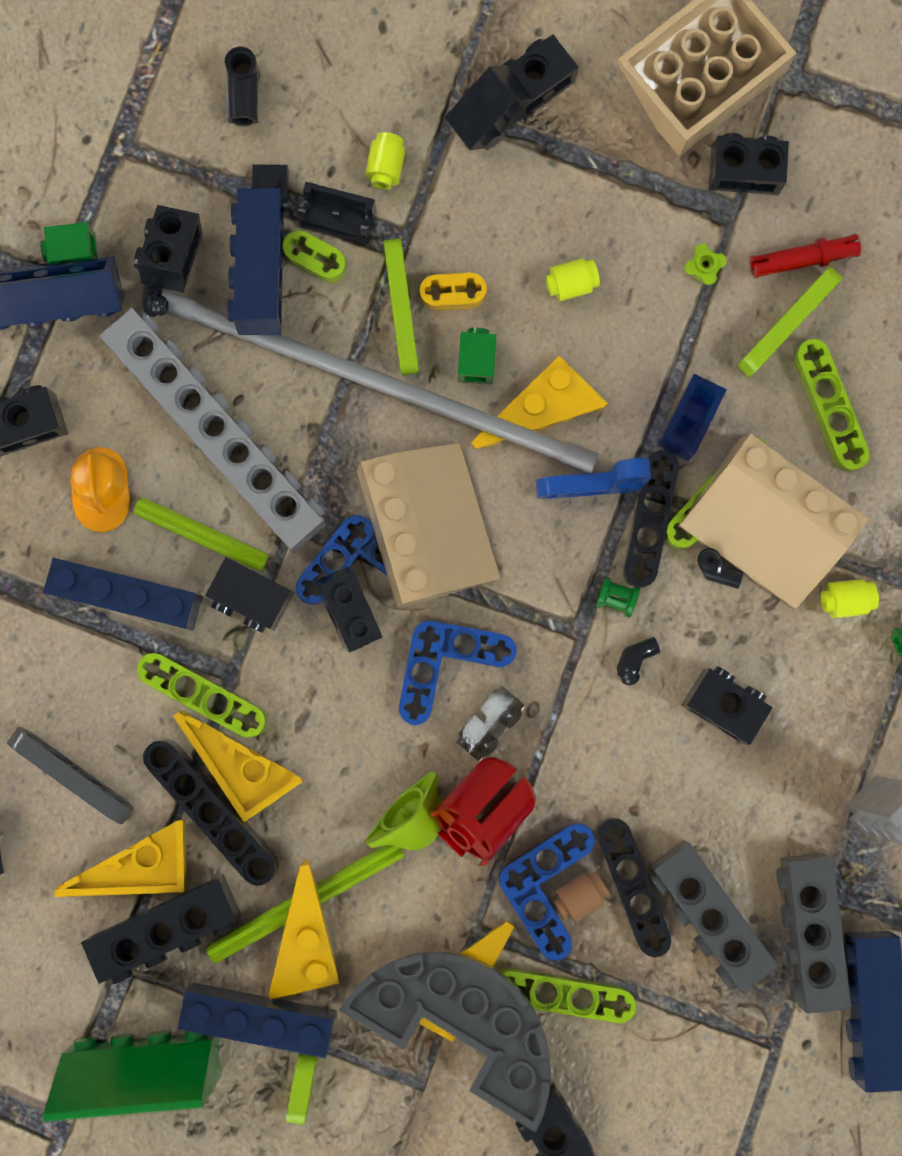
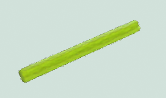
M395 845L382 846L316 883L321 904L404 857L403 849ZM292 897L210 943L206 947L210 960L213 963H218L284 926Z

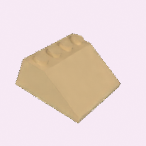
M693 0L618 58L617 63L657 131L680 157L788 71L797 53L752 0Z
M750 433L738 439L678 527L696 537L706 547L717 550L721 558L742 571L746 576L792 609H797L846 553L869 519Z
M460 443L397 452L360 463L357 469L358 478L397 609L501 579Z

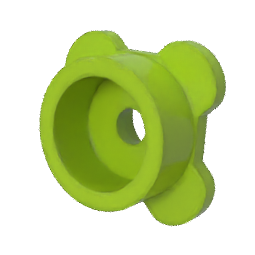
M698 244L694 249L695 255L692 260L685 263V272L705 285H712L717 280L716 274L719 269L725 267L727 259L724 254H716L709 250L707 244ZM706 261L708 262L709 266L704 267L702 263Z

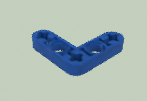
M648 458L625 459L617 461L609 472L550 476L536 479L537 498L556 499L639 491L651 479L650 460Z
M354 515L348 517L341 524L296 582L295 590L301 601L309 605H317L323 602L320 595L317 597L312 594L307 598L304 595L307 589L303 585L307 580L313 583L320 574L314 572L318 565L327 575L338 571L330 570L325 565L326 555L333 550H338L345 556V563L341 569L345 567L351 568L356 560L362 556L387 576L384 564L379 563L375 558V551L379 546L372 522L363 516ZM362 523L365 525L363 531L366 537L363 540L357 537L351 543L350 547L356 549L353 555H350L344 546L336 542L342 537L346 543L351 536V532L348 529L349 526L353 524L358 527Z
M436 621L420 623L415 628L412 636L399 703L401 718L411 725H419L430 717L442 657L494 667H504L509 665L517 654L514 641L504 634ZM428 627L434 628V634L440 636L439 642H432L430 654L437 653L436 661L428 657H414L416 649L423 652L424 640L419 639L420 632L425 633ZM460 634H469L474 638L475 648L467 655L460 654L455 650L454 641ZM480 636L488 637L485 645L497 646L498 641H504L505 648L510 649V655L503 656L502 661L495 660L494 653L484 651L485 659L477 658L476 656L481 647ZM425 662L432 667L433 676L429 682L418 683L413 679L412 669L417 663ZM408 685L418 689H431L429 697L424 694L421 695L420 705L426 707L425 714H418L417 719L410 718V712L405 710L406 703H412L415 692L407 693Z
M571 823L508 862L499 873V882L502 890L540 952L550 960L558 961L565 958L572 948V940L539 885L592 851L595 837L593 832L582 823ZM576 830L579 834L585 832L587 835L583 840L585 846L582 849H579L576 845L571 846L566 850L571 856L564 860L561 850L554 842L560 839L561 844L564 846L572 840L570 835L572 831ZM543 849H551L557 856L555 866L548 870L540 868L536 863L537 854ZM529 858L532 868L540 876L533 880L531 873L521 879L522 887L517 888L514 884L508 886L505 883L510 879L508 872L514 869L518 874L526 870L527 866L522 862ZM533 900L542 902L546 908L544 916L537 921H532L525 916V907ZM552 918L556 923L549 925L551 931L556 937L561 935L564 937L560 942L562 949L556 951L553 947L546 949L545 946L549 943V940L543 929L539 934H536L534 929L544 927Z

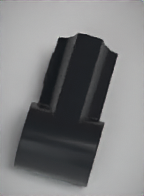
M242 46L234 47L228 51L224 61L227 71V122L237 126H251L258 123V82L260 72L256 57L250 49ZM240 64L251 66L246 73L238 74L234 72L235 68Z

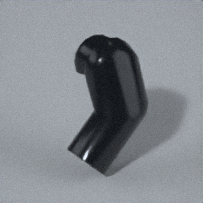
M144 285L142 304L146 315L156 317L157 315L164 316L168 313L169 303L164 296H161L162 288Z
M713 548L703 549L699 553L697 562L705 579L732 588H739L743 577L742 571L726 567L718 551Z
M655 637L628 646L622 651L617 665V675L623 684L628 686L636 684L640 679L639 671L643 660L661 653Z

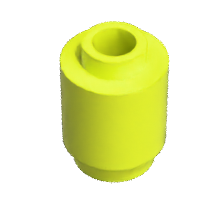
M380 132L376 134V139L371 142L365 177L371 181L370 184L375 188L389 190L400 182L406 149L403 146V138L396 134Z
M584 258L552 266L550 267V275L545 276L546 287L550 297L556 296L559 302L592 293L593 288L600 287L599 273L593 259L585 261Z
M865 579L831 582L826 585L825 591L821 592V606L823 611L828 612L833 619L868 615L871 610H877L879 606L878 589L873 581L866 582Z

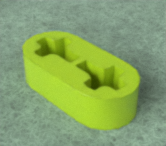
M301 230L293 231L285 237L283 251L287 260L292 265L327 283H336L345 276L347 270L345 257L337 248ZM303 241L305 242L306 250L312 253V255L309 256L304 252H299L295 256L292 245H300ZM318 258L326 262H330L332 258H335L338 269L331 268L328 273L325 272L324 264L318 261Z
M298 1054L286 1117L287 1123L305 1125L318 1060L316 1056Z

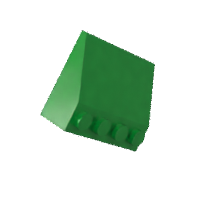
M162 1030L149 1033L148 1038L134 1039L133 1034L115 1035L110 1038L111 1041L96 1042V1037L76 1039L61 1054L44 1107L43 1122L203 1108L222 1077L219 1037L185 1031V1035L171 1036L170 1031Z

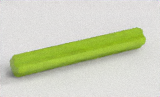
M144 497L140 498L136 503L134 514L140 518L257 571H262L266 566L269 556L259 549Z

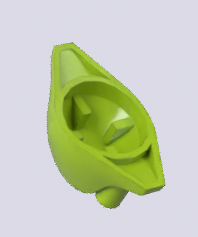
M431 770L403 792L384 812L364 841L371 848L395 845L406 850L415 851L429 846L437 838L442 828L436 815L430 819L432 811L444 801L437 794L438 775Z

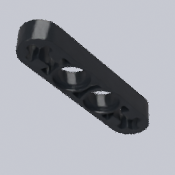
M667 450L656 451L648 459L650 460L651 479L649 481L653 483L657 479L658 469L652 467V464H657L660 458L665 459V465L671 467V471H666L661 480V484H668V489L660 485L646 484L639 490L623 568L624 579L632 587H647L655 581L658 574L679 470L676 456ZM656 492L663 497L664 506L662 510L653 512L646 507L645 497L648 493ZM643 527H650L657 534V541L651 547L643 546L638 541V531ZM634 549L641 553H654L653 559L650 557L645 559L644 569L650 571V575L643 577L641 582L637 581L636 574L631 572V567H637L641 555H633Z
M607 818L598 826L597 838L639 948L647 956L661 957L670 949L671 935L631 829L627 823L619 818ZM610 825H614L617 829H623L624 834L619 836L621 846L625 849L630 845L631 852H621L611 859L610 852H617V849L612 840H605L604 835L609 833L608 827ZM624 859H632L637 864L636 875L627 880L620 878L617 873L618 864ZM637 894H645L650 899V908L644 914H635L631 910V899ZM655 915L658 920L650 921L652 928L657 935L663 934V938L658 940L659 947L653 948L650 944H644V941L649 938L647 929L644 924L639 928L636 925L637 922L649 921Z

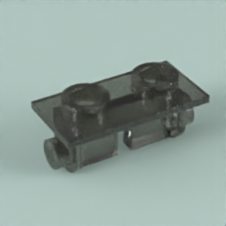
M503 686L498 691L494 689L479 708L481 712L488 716L487 720L483 723L473 715L458 733L460 738L456 743L480 762L483 757H487L494 752L499 743L498 739L505 730L512 728L520 720L525 705Z

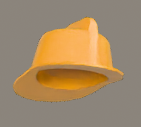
M96 447L86 450L76 459L71 470L70 479L74 512L84 527L95 532H108L120 526L129 513L130 495L126 464L117 452L109 448Z

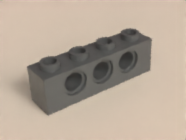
M683 840L649 865L655 873L650 877V880L662 896L667 893L670 894L677 904L671 909L684 927L691 924L698 933V936L693 940L706 957L713 954L720 964L715 970L728 988L735 985L743 994L779 968L689 842ZM686 878H694L697 884L695 892L690 896H681L679 891L681 882ZM708 909H716L718 912L717 922L709 927L703 926L701 920L703 913ZM730 940H739V952L733 957H726L724 955L726 943Z
M824 853L780 858L781 867L777 868L776 875L779 889L784 890L786 905H781V918L784 927L789 929L790 942L785 943V952L788 964L793 965L795 980H790L792 1001L797 1003L807 1014L851 1009L833 857ZM806 886H812L814 889L813 900L807 904H802L800 892ZM816 923L819 927L818 936L812 941H806L804 938L805 929L810 924ZM822 961V974L817 978H810V966L815 962Z

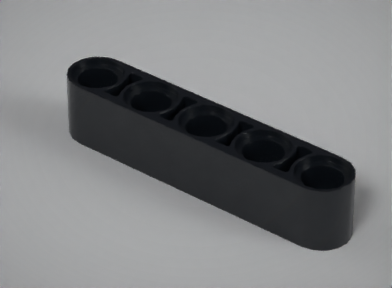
M172 740L154 741L149 744L144 751L143 761L150 773L245 881L255 886L268 883L278 872L279 868L278 858L247 821L243 822L233 805L179 744ZM162 746L166 747L171 753V761L166 767L159 765L155 756L156 751ZM184 774L191 775L195 780L196 787L192 794L184 793L180 788V778ZM207 802H214L220 808V816L217 821H210L205 817L203 809ZM230 830H239L244 835L245 843L242 848L236 849L230 846L227 839ZM260 857L268 862V875L259 876L253 872L251 864L254 858Z

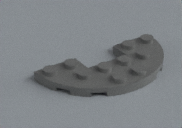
M436 951L408 955L396 959L370 974L352 991L339 1009L402 1050L406 1048L422 1017L487 1056V1059L469 1091L532 1131H537L547 1105L551 1081V1062L547 1038L539 1017L527 997L509 978L494 967L472 957L452 952Z

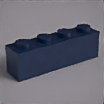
M238 188L237 203H231L232 225H236V235H230L231 257H235V267H229L228 273L229 287L234 289V300H228L227 304L229 322H234L238 335H282L284 203L281 189Z
M115 257L0 271V331L9 328L11 325L26 324L28 326H38L49 320L61 319L62 321L69 322L77 320L82 316L96 314L99 317H107L121 311L124 292Z
M52 558L43 593L192 631L195 628L203 597L193 592L57 558Z
M890 931L845 933L846 943H844L851 1000V1019L846 1020V1033L849 1042H852L853 1057H849L848 1060L850 1077L865 1093L902 1091V954L900 936Z
M193 982L185 990L177 1029L326 1058L330 1048L337 1010L276 998L270 1000L269 997Z

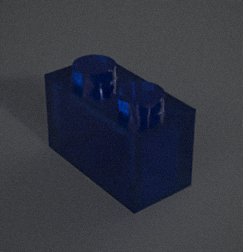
M694 373L687 382L656 446L689 461L696 454L727 389Z

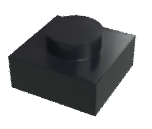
M252 164V188H280L283 203L289 204L288 165Z

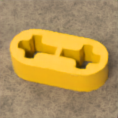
M477 273L431 275L425 278L420 285V299L426 308L435 311L472 309L483 304L486 299L487 285L482 276ZM468 283H474V288L481 290L476 292L475 298L472 299L468 298L466 292L455 293V291L465 290ZM433 285H439L440 291H451V293L440 294V300L437 301L432 300V295L426 294V292L431 291Z

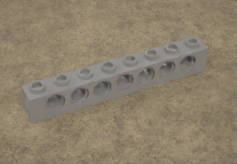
M131 307L99 335L101 339L293 553L297 552L326 526L325 522L320 518L325 514L324 510L312 497L307 501L302 498L297 492L301 485L287 470L281 474L273 464L278 459L264 444L258 448L250 440L249 437L254 433L240 417L235 422L226 413L230 406L220 394L215 391L210 395L202 386L207 381L193 365L187 369L180 362L179 358L183 356V353L170 339L163 343L155 334L160 328L150 316L146 315V313L139 316ZM145 343H152V352L146 357H139V348ZM166 370H177V376L171 383L161 382L162 374ZM191 395H199L201 397L199 406L193 410H186L184 406L186 399ZM215 421L224 422V431L219 436L212 437L208 435V428L211 423ZM236 448H248L249 454L244 462H232L231 455ZM260 474H271L273 480L269 488L265 490L255 488V480ZM284 500H294L297 504L295 513L289 517L280 516L278 512L279 505Z

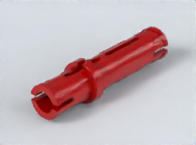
M857 234L831 240L819 238L813 244L750 256L751 271L755 270V272H752V276L754 279L762 276L814 265L826 267L832 261L859 257L861 255L860 241L855 242L859 239Z

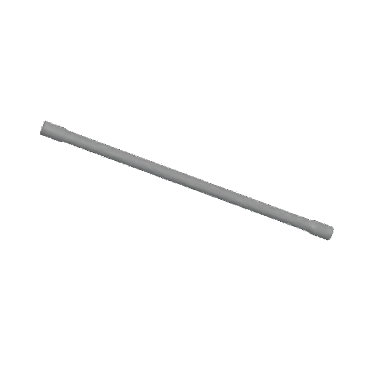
M165 290L161 295L169 303V314L187 321H195L551 456L574 468L592 473L599 453L570 442H562L282 335H238L234 322H229L227 314L200 305L195 300L169 290Z

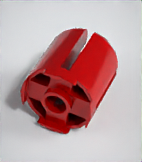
M496 757L481 760L444 801L432 811L430 816L431 819L436 815L442 827V830L438 833L441 839L461 857L468 852L472 856L482 859L478 864L479 866L488 864L535 808L537 797L531 783L523 775L516 783L514 782L478 821L475 819L480 811L517 771L518 768L508 761Z

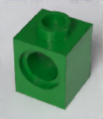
M87 222L44 227L45 240H41L40 248L43 260L50 265L98 259L96 234Z
M478 327L469 328L468 332H461L457 382L493 385L497 334H490L488 329Z

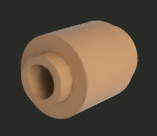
M594 871L589 875L583 873L556 890L555 893L558 899L554 900L553 903L564 921L571 918L574 923H577L604 906V900L608 899L610 894L599 875Z

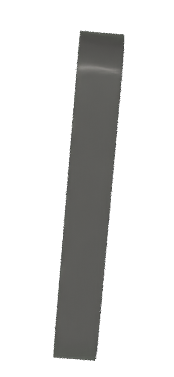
M18 727L7 741V744L13 750L114 822L123 824L133 811L134 807L127 800L29 730Z

